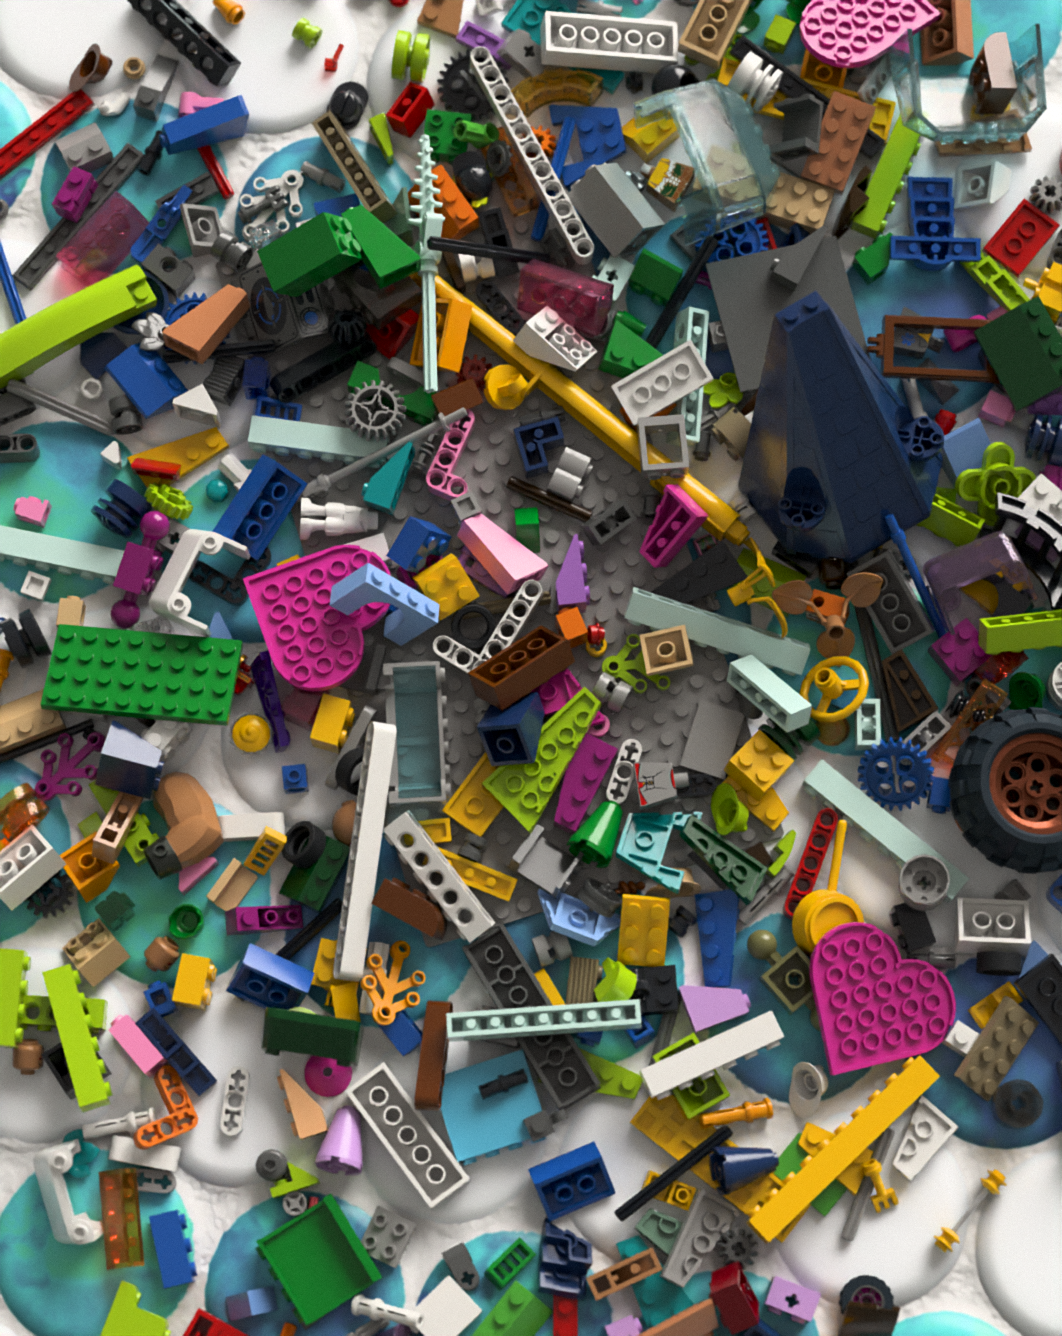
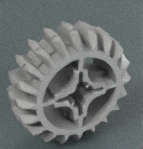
M372 380L371 386L368 387L366 382H363L362 390L355 386L354 391L356 395L349 393L348 398L351 401L345 402V407L348 408L344 410V416L348 417L346 424L352 425L350 427L352 432L358 431L357 436L359 438L366 434V441L368 442L371 440V436H375V441L379 442V436L383 435L384 439L387 440L389 432L392 435H396L395 428L401 429L402 423L400 421H405L406 416L403 414L406 412V406L402 405L405 401L403 397H399L400 391L394 390L392 392L393 385L391 384L384 388V381H380L379 386H376L375 380ZM370 396H374V398L369 402L363 401L364 399ZM382 397L392 403L394 411L389 410V407L382 404ZM378 403L379 411H376V414L372 417V411L375 410ZM356 411L362 412V415L368 417V425L359 420ZM381 420L388 421L383 425L376 426L377 423Z

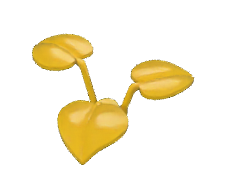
M750 537L742 543L756 555L758 560L757 566L759 567L745 580L726 591L734 607L744 602H747L748 605L754 602H767L780 623L782 629L781 638H783L788 632L787 622L775 601L769 596L751 598L755 594L751 586L764 577H767L772 587H775L776 584L759 546ZM760 571H762V574H761V575H759L758 577H756L755 579H753L752 581H750V580H751L753 577H755Z

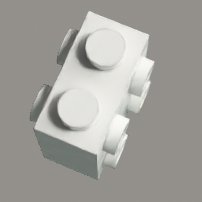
M154 719L156 721L150 729L147 727L140 737L162 751L160 761L169 763L176 754L175 749L180 744L184 745L189 740L192 730L187 722Z

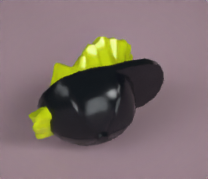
M468 151L459 154L452 163V180L468 203L471 204V207L477 209L482 205H486L493 189L492 174L489 173L482 155L478 152Z

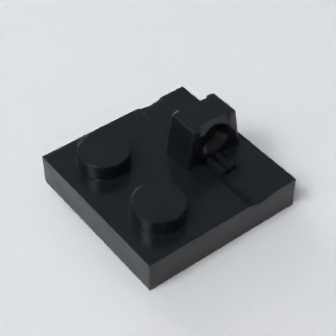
M675 965L628 969L637 976L636 987L630 1000L640 999L641 1016L679 1013Z

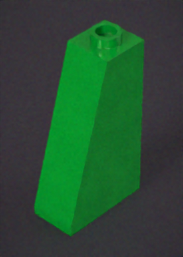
M359 205L355 208H348L341 214V217L346 218L350 222L352 235L361 248L362 260L380 289L421 270L420 256L364 206Z

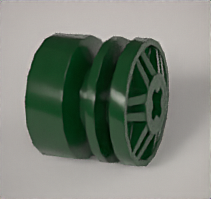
M770 718L766 720L767 725L762 724L758 728L794 761L797 759L796 754L801 755L803 753V748L799 742L810 746L821 735L811 718H809L807 725L790 732L783 730Z

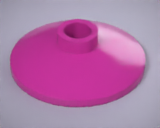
M311 1056L306 1063L304 1076L308 1087L314 1093L323 1097H333L342 1093L349 1086L352 1078V1067L336 1065L337 1061L330 1058ZM325 1068L332 1069L331 1076H324L323 1071Z

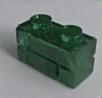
M113 891L106 897V901L102 900L95 906V911L112 930L117 931L124 925V921L127 922L135 916L132 908L136 905L125 892L119 894Z

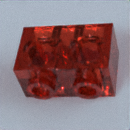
M1024 650L1021 652H1001L998 655L989 657L974 672L991 689L1015 672L1029 658L1024 653Z

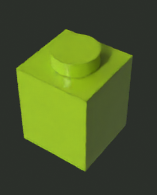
M776 14L764 37L763 46L773 53L784 54L794 33L796 23Z

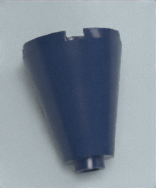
M717 1146L711 1148L714 1153L709 1154L711 1177L713 1181H718L720 1187H716V1190L720 1195H728L770 1175L779 1166L777 1153L773 1152L770 1148Z

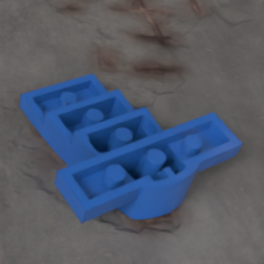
M907 178V209L910 236H890L889 260L915 261L916 267L927 271L942 270L948 267L951 262L979 263L981 261V238L953 237L955 217H953L954 198H952L953 178Z

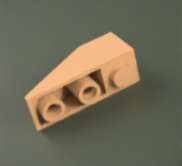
M279 1069L281 1075L277 1076L280 1089H285L287 1094L284 1104L287 1113L292 1112L294 1122H291L294 1136L299 1135L300 1140L327 1133L328 1127L322 1108L284 1069Z

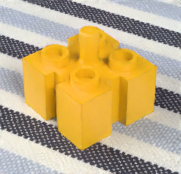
M1053 262L1050 269L1045 268L1039 282L1026 278L1023 286L1035 291L1031 300L1038 296L1040 297L1055 325L1062 312V265Z

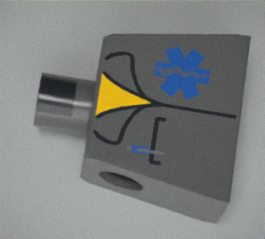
M904 307L900 316L921 315ZM896 327L894 331V354L923 359L926 349L940 353L944 340L932 336L934 329Z

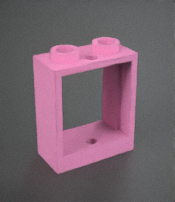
M126 1014L124 1017L119 1015L110 1023L112 1027L108 1029L109 1032L148 1077L151 1078L157 1070L168 1063L129 1015Z

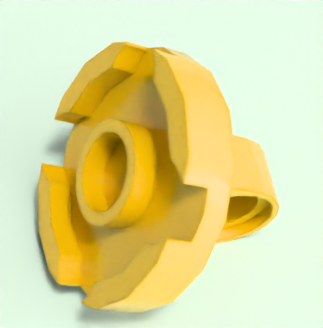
M508 364L495 366L487 372L484 377L486 389H483L487 401L496 409L511 410L518 407L524 400L520 393L528 384L522 374L515 367Z

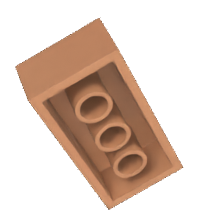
M834 91L821 124L819 154L808 156L800 179L833 189L836 194L843 195L875 114L876 107Z

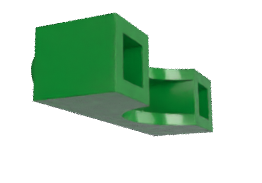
M357 361L347 383L348 392L356 395L354 391L355 386L362 390V383L366 382L368 387L371 386L372 380H375L376 386H379V369ZM420 386L411 394L399 395L405 401L402 405L406 406V412L403 414L412 417L416 423L421 425L433 423L437 414L430 395L437 392L426 393L424 387ZM370 396L366 399L371 401L374 398V396ZM382 397V404L394 411L392 403Z

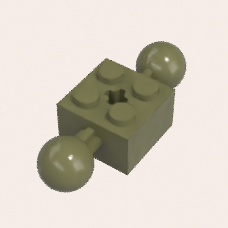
M763 929L754 931L747 940L748 952L752 957L766 960L772 966L759 980L789 1015L805 1004L811 1011L810 1022L812 1026L821 1032L810 981V960L798 946L782 958L776 951L777 940L771 932ZM788 976L792 978L798 977L799 980L796 982L798 986L789 984L790 979Z

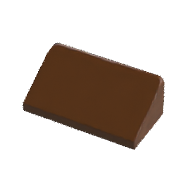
M472 378L430 395L437 416L441 412L444 416H447L463 407L465 410H468L483 403L482 397Z

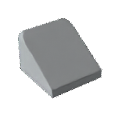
M1017 879L1013 880L994 896L995 899L1026 901L1031 897Z

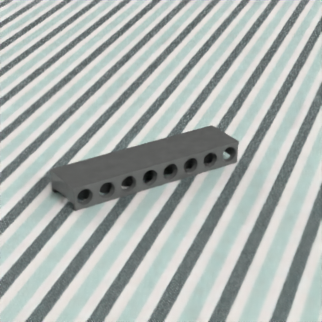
M503 923L471 944L462 947V951L498 1010L553 1006ZM570 1033L515 1037L558 1110H566L601 1088L599 1080Z

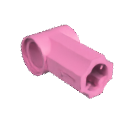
M182 92L178 116L182 118L220 103L224 99L200 97L199 94L194 92Z

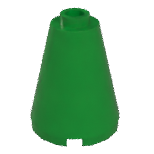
M612 800L602 802L569 838L567 846L570 845V853L577 857L581 851L584 853L582 862L590 864L591 861L598 863L596 866L598 868L609 866L623 811L620 809L621 806Z

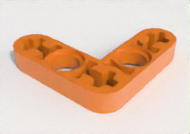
M165 1065L154 1074V1082L169 1115L142 1126L134 1133L133 1141L139 1149L146 1150L191 1131L198 1124L197 1113L177 1071L172 1066ZM162 1075H169L170 1079L163 1080ZM173 1085L175 1086V1087H173L171 1090L167 1091V1088H168L169 1086H170V1087H172ZM172 1093H177L181 1097L180 1105H176L171 1101ZM183 1118L190 1119L189 1123H183L180 1126L177 1125V1122L181 1121ZM162 1123H166L171 1127L170 1135L162 1133L160 1129ZM154 1132L155 1136L151 1137L148 1141L141 1139L143 1134L149 1135Z

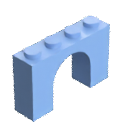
M369 563L331 588L330 606L347 616L360 607L372 602H384L398 607V610L385 617L383 636L400 646L438 623V603Z

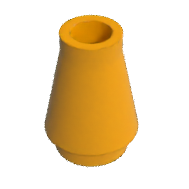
M213 0L212 2L229 24L237 25L245 16L242 5L232 0Z

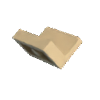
M233 858L206 897L226 912L239 906L258 879V876Z

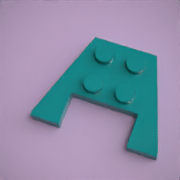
M659 812L629 813L618 844L616 857L670 891L679 894L684 871L665 867L661 864L672 829L681 831L687 818L691 815L701 821L702 812H694L693 814L673 812V815H659Z

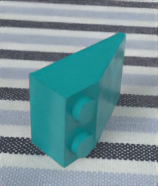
M408 442L371 477L369 483L364 484L361 496H364L363 501L367 507L390 515L394 514L416 453L413 443Z

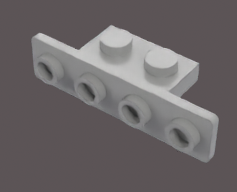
M907 40L873 62L854 69L850 79L852 83L862 84L857 92L862 102L870 105L874 103L909 50L910 46Z

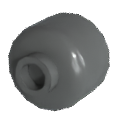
M273 1149L262 1152L258 1156L255 1165L259 1176L271 1182L283 1178L288 1168L285 1156L278 1150Z

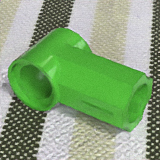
M460 120L456 122V126L453 129L454 137L458 138L459 141L471 143L476 149H482L499 139V131L491 122L481 125Z

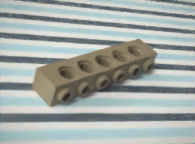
M329 110L312 122V125L363 206L383 224L398 214L333 113Z

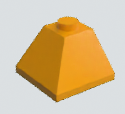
M97 832L92 833L59 855L66 862L63 869L86 903L107 890L120 867L117 860L113 865L92 857L93 839Z

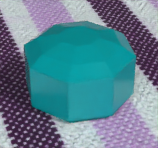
M221 479L211 480L206 486L207 497L214 503L223 502L229 495L228 486Z

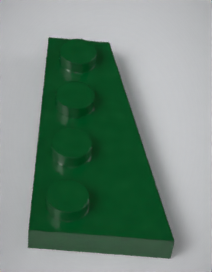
M691 815L687 818L679 836L748 906L752 902L768 868Z

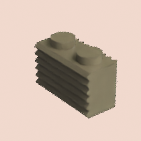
M571 956L566 1005L598 1002L594 988L596 987L597 980H602L603 966H599V959Z

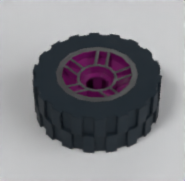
M861 1275L852 1278L844 1285L840 1293V1311L844 1315L845 1306L848 1301L862 1303L865 1297L870 1298L869 1300L872 1304L892 1310L894 1296L891 1293L890 1287L885 1284V1281L876 1276Z

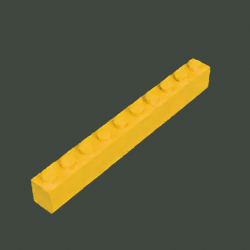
M920 1055L915 1059L910 1057L903 1063L901 1067L904 1070L898 1076L893 1073L884 1082L887 1086L881 1092L878 1089L867 1098L870 1103L865 1108L860 1105L850 1115L853 1119L847 1125L844 1122L841 1123L833 1131L836 1136L831 1141L826 1138L816 1148L819 1152L813 1158L808 1155L799 1164L802 1168L796 1174L791 1172L782 1180L785 1185L779 1191L774 1188L765 1197L767 1202L761 1208L757 1205L747 1214L750 1219L746 1224L765 1244L769 1243L940 1077Z

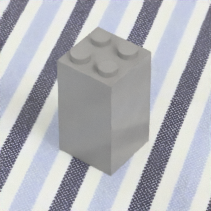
M617 163L594 164L585 171L586 175L570 187L571 191L567 194L570 202L614 258L637 254L665 223Z

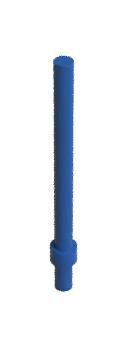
M889 514L885 516V520L891 531L890 537L893 543L897 544L938 638H941L946 634V630L906 544L905 533L903 529L899 528L894 515Z

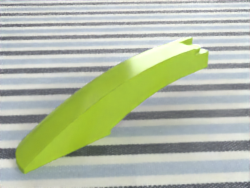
M137 264L46 307L0 334V389L7 386L10 379L17 381L23 379L80 343L155 307L157 299L147 283L146 275Z

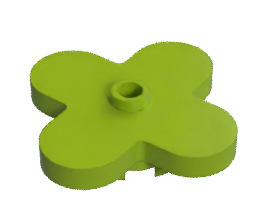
M1003 442L990 444L983 453L981 468L963 471L955 482V490L961 498L966 501H978L977 514L985 519L984 523L990 526H994L998 517L995 515V497L997 492L1018 498L1036 479L1035 474L1029 469L1014 467V451Z

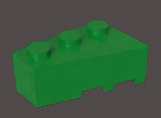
M615 320L607 336L598 370L624 379L663 356V354Z

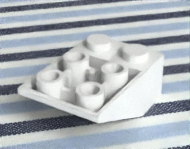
M548 306L531 318L513 339V342L529 356L575 372L597 353V350L592 347L590 342L581 337L572 326L568 325Z

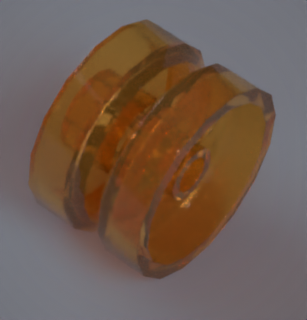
M29 783L17 786L0 799V825H3L1 832L10 842L30 825L36 827L50 810L42 799H35L37 793Z

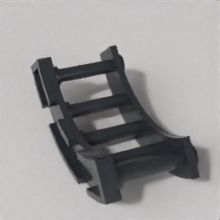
M997 492L995 497V515L998 517L992 529L981 528V547L1001 552L1024 565L1044 587L1050 601L1051 610H1061L1062 523L1041 508L1037 511L1025 505L1027 501ZM1007 518L1023 524L1017 539L1001 533ZM1031 529L1044 538L1039 552L1025 544ZM1051 547L1060 558L1056 568L1046 559Z

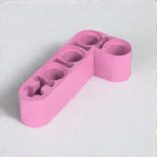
M470 409L466 410L467 416L449 425L450 431L446 432L426 475L428 491L450 502L452 499L468 493L465 480L453 475L475 426L474 413ZM468 418V421H465L462 430H460L461 421ZM457 437L461 442L458 445H452L449 440ZM447 457L452 462L449 465H442L440 460ZM433 478H440L443 481L437 486L430 483ZM457 486L463 488L464 490L461 494L458 495L452 493L451 491L454 487Z

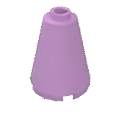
M343 1106L342 1109L337 1110L316 1155L315 1163L317 1168L333 1174H338V1171H346L345 1175L347 1176L361 1174L363 1168L361 1114L357 1112L355 1107Z

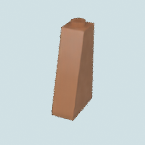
M229 284L165 328L162 331L165 346L203 365L250 308L247 293L239 287L235 288Z

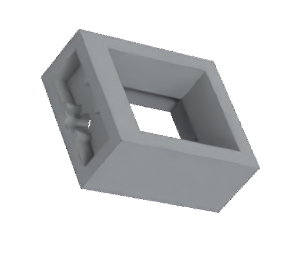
M684 414L638 418L637 436L641 477L657 480L661 476L681 478L684 475H688L689 459ZM678 431L681 462L648 464L645 434Z

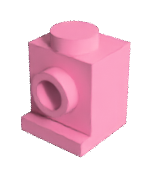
M29 496L28 499L21 497L17 498L14 504V511L19 520L44 528L52 506L45 499L41 503L42 501L36 497Z

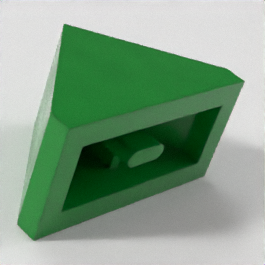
M537 507L514 509L516 540L531 552L540 553Z

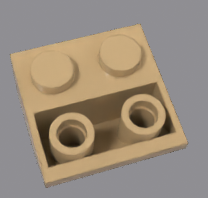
M100 918L90 923L85 930L70 939L62 948L93 987L130 958V955Z

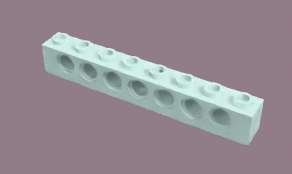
M640 999L446 1013L449 1042L641 1028Z

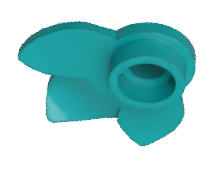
M77 1129L68 1133L62 1143L78 1139L81 1151L73 1156V1166H71L68 1172L73 1177L84 1178L90 1176V1169L87 1164L98 1156L100 1149L91 1143L84 1142L83 1130Z

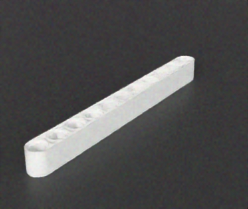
M475 47L471 51L470 67L565 241L573 259L578 264H588L593 258L594 245L491 53L485 47ZM481 57L484 58L486 61L483 63H478L475 61V59ZM492 76L496 80L493 82H488L485 78ZM498 95H503L506 97V99L503 101H499L495 97ZM508 114H513L517 118H515L514 120H509L505 116H507ZM519 133H523L527 137L524 139H519L516 137V135ZM529 152H534L537 156L535 158H529L526 156V154ZM544 171L547 173V176L539 177L536 173ZM553 190L556 191L558 195L551 197L547 194V192ZM561 209L566 210L568 214L560 216L557 211ZM569 229H576L579 233L577 235H570L567 231ZM580 248H586L589 251V253L586 255H582L578 252V250Z
M371 721L366 732L333 967V976L339 980L359 982L363 974L372 911L371 902L374 897L396 739V727L391 724Z

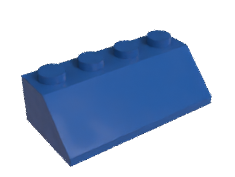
M262 454L212 532L246 546L250 557L258 561L308 483L275 460Z

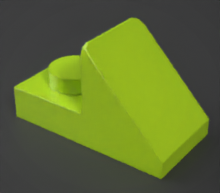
M287 1162L293 1181L289 1182L288 1178L274 1182L275 1187L270 1188L272 1198L276 1199L290 1192L320 1184L319 1178Z

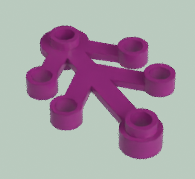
M100 732L91 733L87 738V744L69 760L74 739L67 733L61 734L57 740L61 746L58 771L52 776L53 764L57 760L56 753L50 749L44 750L41 753V760L44 762L42 779L35 785V796L41 801H49L56 794H70L74 797L80 795L82 786L78 782L70 781L67 785L58 784L64 778L95 780L98 768L93 765H87L85 768L76 767L93 751L102 752L106 736ZM68 738L67 743L63 744L64 740ZM51 754L50 759L47 760V756ZM93 769V774L89 776V771ZM76 785V790L72 792L73 786Z

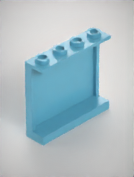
M523 1049L445 1074L441 1112L458 1163L462 1162L463 1166L477 1162L476 1157L485 1155L486 1158L499 1155L500 1149L508 1147L509 1151L523 1147L522 1142L532 1141L523 1119L541 1112L542 1108ZM522 1068L524 1069L528 1083L509 1089L508 1093L504 1094L501 1092L483 1100L478 1085L498 1079V1076L501 1074L505 1076ZM541 1138L535 1142L532 1141V1143L540 1142L542 1140H545L546 1138Z

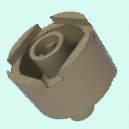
M732 407L712 425V436L718 444L724 443L726 445L728 455L735 462L738 459H744L751 423L739 411L736 413L735 408Z

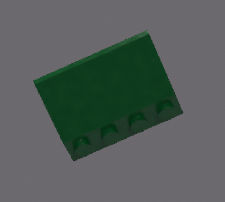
M1039 296L1015 307L973 332L1016 412L1062 391V337Z

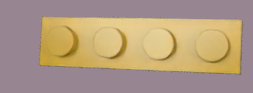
M438 847L466 885L508 902L510 901L518 881L517 878ZM425 855V858L422 863L423 865H426L428 863L427 855Z

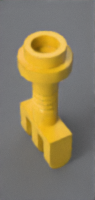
M876 1159L864 1162L863 1173L865 1176H870L877 1193L870 1197L876 1213L881 1212L880 1202H882L885 1209L890 1208L887 1200L891 1198L894 1206L899 1204L892 1187L885 1190L879 1174L882 1170L881 1164Z

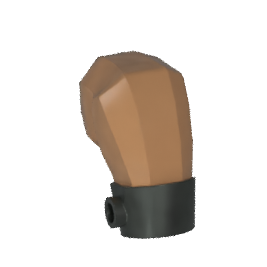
M172 772L163 776L160 780L158 791L153 793V805L166 822L169 832L166 836L160 837L143 849L151 869L160 880L199 863L214 853L224 840L213 801L200 783L188 773Z

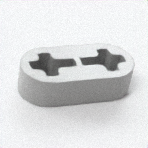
M137 1169L130 1177L132 1187L139 1191L167 1194L172 1192L177 1185L176 1177L167 1171ZM141 1173H144V1177L152 1179V1182L143 1183V1186L139 1187V1183L135 1181V1178L140 1177ZM165 1176H168V1180L172 1181V1184L168 1185L166 1189H163L161 1184H155L156 1179L163 1180Z

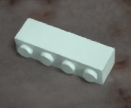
M752 654L730 662L727 682L783 730L790 732L809 723L812 705Z

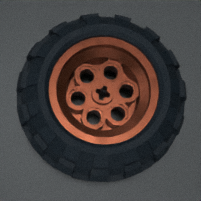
M1037 707L1004 711L979 725L965 739L957 751L948 782L951 798L949 804L953 818L957 820L963 831L962 835L972 848L975 847L986 856L988 861L999 867L1004 866L1026 874L1062 869V714L1058 715L1048 712L1047 709ZM1031 762L1038 763L1041 767V771H1033L1031 768ZM1009 770L1017 771L1019 779H1012L1009 775ZM1050 777L1056 778L1059 787L1056 788L1050 784ZM1032 785L1038 786L1039 790L1037 792L1035 790L1031 791L1030 787ZM1006 793L1014 794L1016 798L1015 803L1007 801ZM1047 800H1052L1055 803V811L1048 809L1046 805ZM1024 809H1032L1034 818H1028L1024 813Z

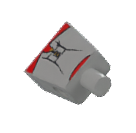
M633 763L639 810L675 800L677 797L676 788L689 786L687 772L674 774L672 763Z

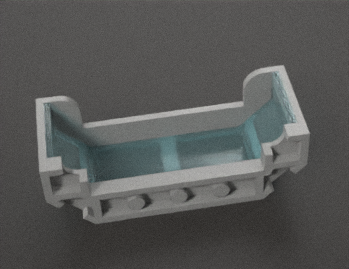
M440 661L383 664L386 724L395 725L396 739L389 782L390 807H399V805L447 804V798H451L450 783H446V779L450 778V764L445 765V756L449 755V741L444 742V733L448 732V719H443V710L447 709V697L442 696L441 682H445V668H440Z

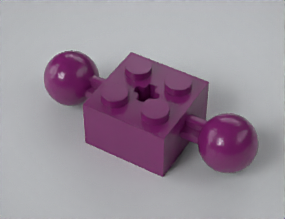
M159 511L148 512L142 517L140 521V530L144 535L142 544L127 542L113 584L115 587L126 590L123 599L114 603L110 611L112 622L123 629L131 628L139 621L140 609L136 604L138 596H148L149 592L152 593L154 591L156 571H160L163 565L164 558L161 557L162 552L156 551L154 548L157 540L163 539L168 534L170 523L166 515Z

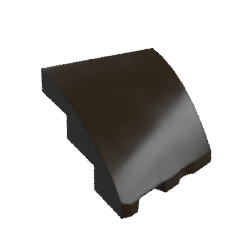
M867 165L857 175L835 220L831 237L836 236L837 241L850 229L851 221L868 205L869 197L864 191L868 188L872 170Z
M848 1301L844 1310L842 1326L838 1330L837 1336H892L900 1313V1307L893 1306L892 1310H889L877 1304Z

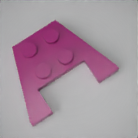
M567 668L530 693L538 692L545 710L544 717L556 714L582 687ZM598 711L590 727L606 722L600 711Z

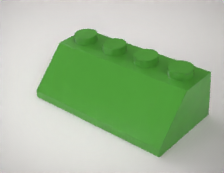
M515 1280L471 1336H534L553 1311Z

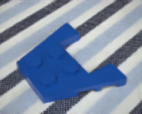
M548 105L554 127L562 125L566 116L576 120L583 161L563 166L562 176L565 187L570 188L573 183L586 175L585 171L594 164H609L627 153L617 108Z

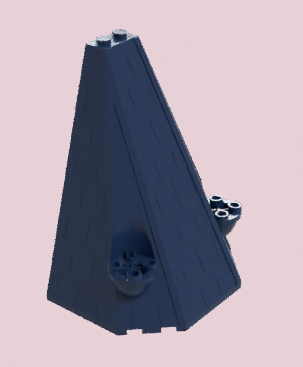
M817 291L774 314L738 488L742 494L748 496L751 506L755 507L760 518L788 554L796 555L797 552L810 554L811 557L828 559L829 557L843 559V562L853 563L891 540V531L885 516L893 514L899 528L903 529L904 532L930 517L933 498L937 490L938 477L943 464V456L940 451L944 446V433L941 427L927 416H921L918 419L913 418L879 370Z

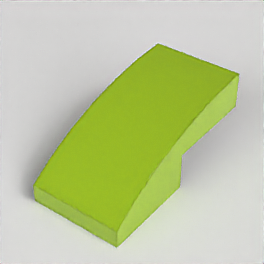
M793 829L787 832L773 848L779 856L765 873L770 878L776 876L791 853L796 832Z

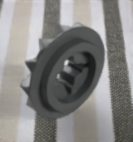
M496 140L491 143L487 150L486 165L488 171L495 177H504L505 173H509V166L513 165L511 162L513 154L510 153L511 146H508L506 141Z

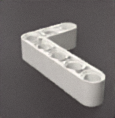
M528 580L521 586L480 655L445 635L439 636L434 640V652L442 659L468 674L493 657L490 655L492 646L499 645L504 650L516 642L543 597V589L540 583L535 580ZM530 586L538 587L539 592L534 597L526 595V590ZM517 606H525L526 614L524 616L517 617L514 615V610ZM507 625L514 627V633L510 637L502 635V629ZM443 641H448L450 649L445 653L439 652V644ZM462 653H467L470 656L469 662L465 665H461L458 662V657Z

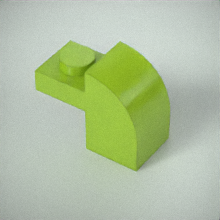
M607 957L602 962L606 977L594 988L597 1001L629 1000L636 987V974L628 970L620 961L615 962Z

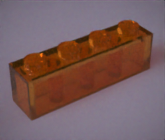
M121 1168L98 1172L107 1270L145 1266L136 1168Z

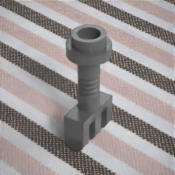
M278 185L264 191L267 197L264 201L247 210L244 206L240 208L237 214L243 224L252 223L251 218L270 207H273L277 213L289 205L287 200H283L285 196L280 192L281 189Z

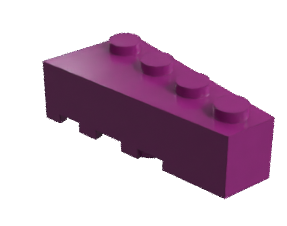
M586 733L566 769L554 826L571 835L579 829L617 755L618 748Z

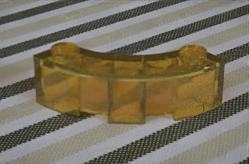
M553 68L544 70V73L534 77L529 76L525 78L511 92L523 115L529 117L537 109L555 102H575L592 107L603 94V78L581 69L572 71Z

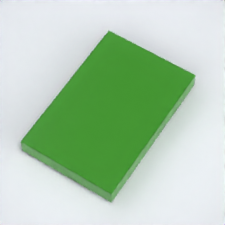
M800 1132L778 1158L779 1166L776 1167V1171L773 1174L780 1180H783L791 1172L796 1174L802 1168L799 1164L808 1156L797 1145L802 1135ZM834 1179L810 1202L811 1206L825 1217L847 1188Z

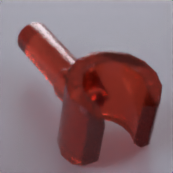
M339 44L333 59L325 58V71H337L338 59L344 48L343 44Z

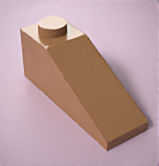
M124 792L118 793L93 839L92 857L114 865L127 839L143 797Z
M653 1247L587 1277L586 1280L595 1300L598 1301L663 1269Z

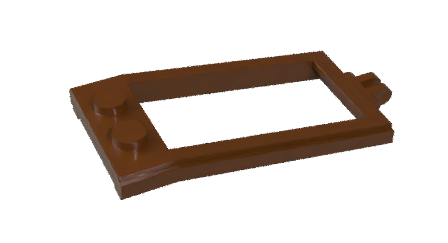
M884 315L882 334L867 338L868 344L876 345L867 346V352L876 353V357L881 358V374L884 378L1000 384L985 354L984 371L893 366L894 327L976 331L993 320Z

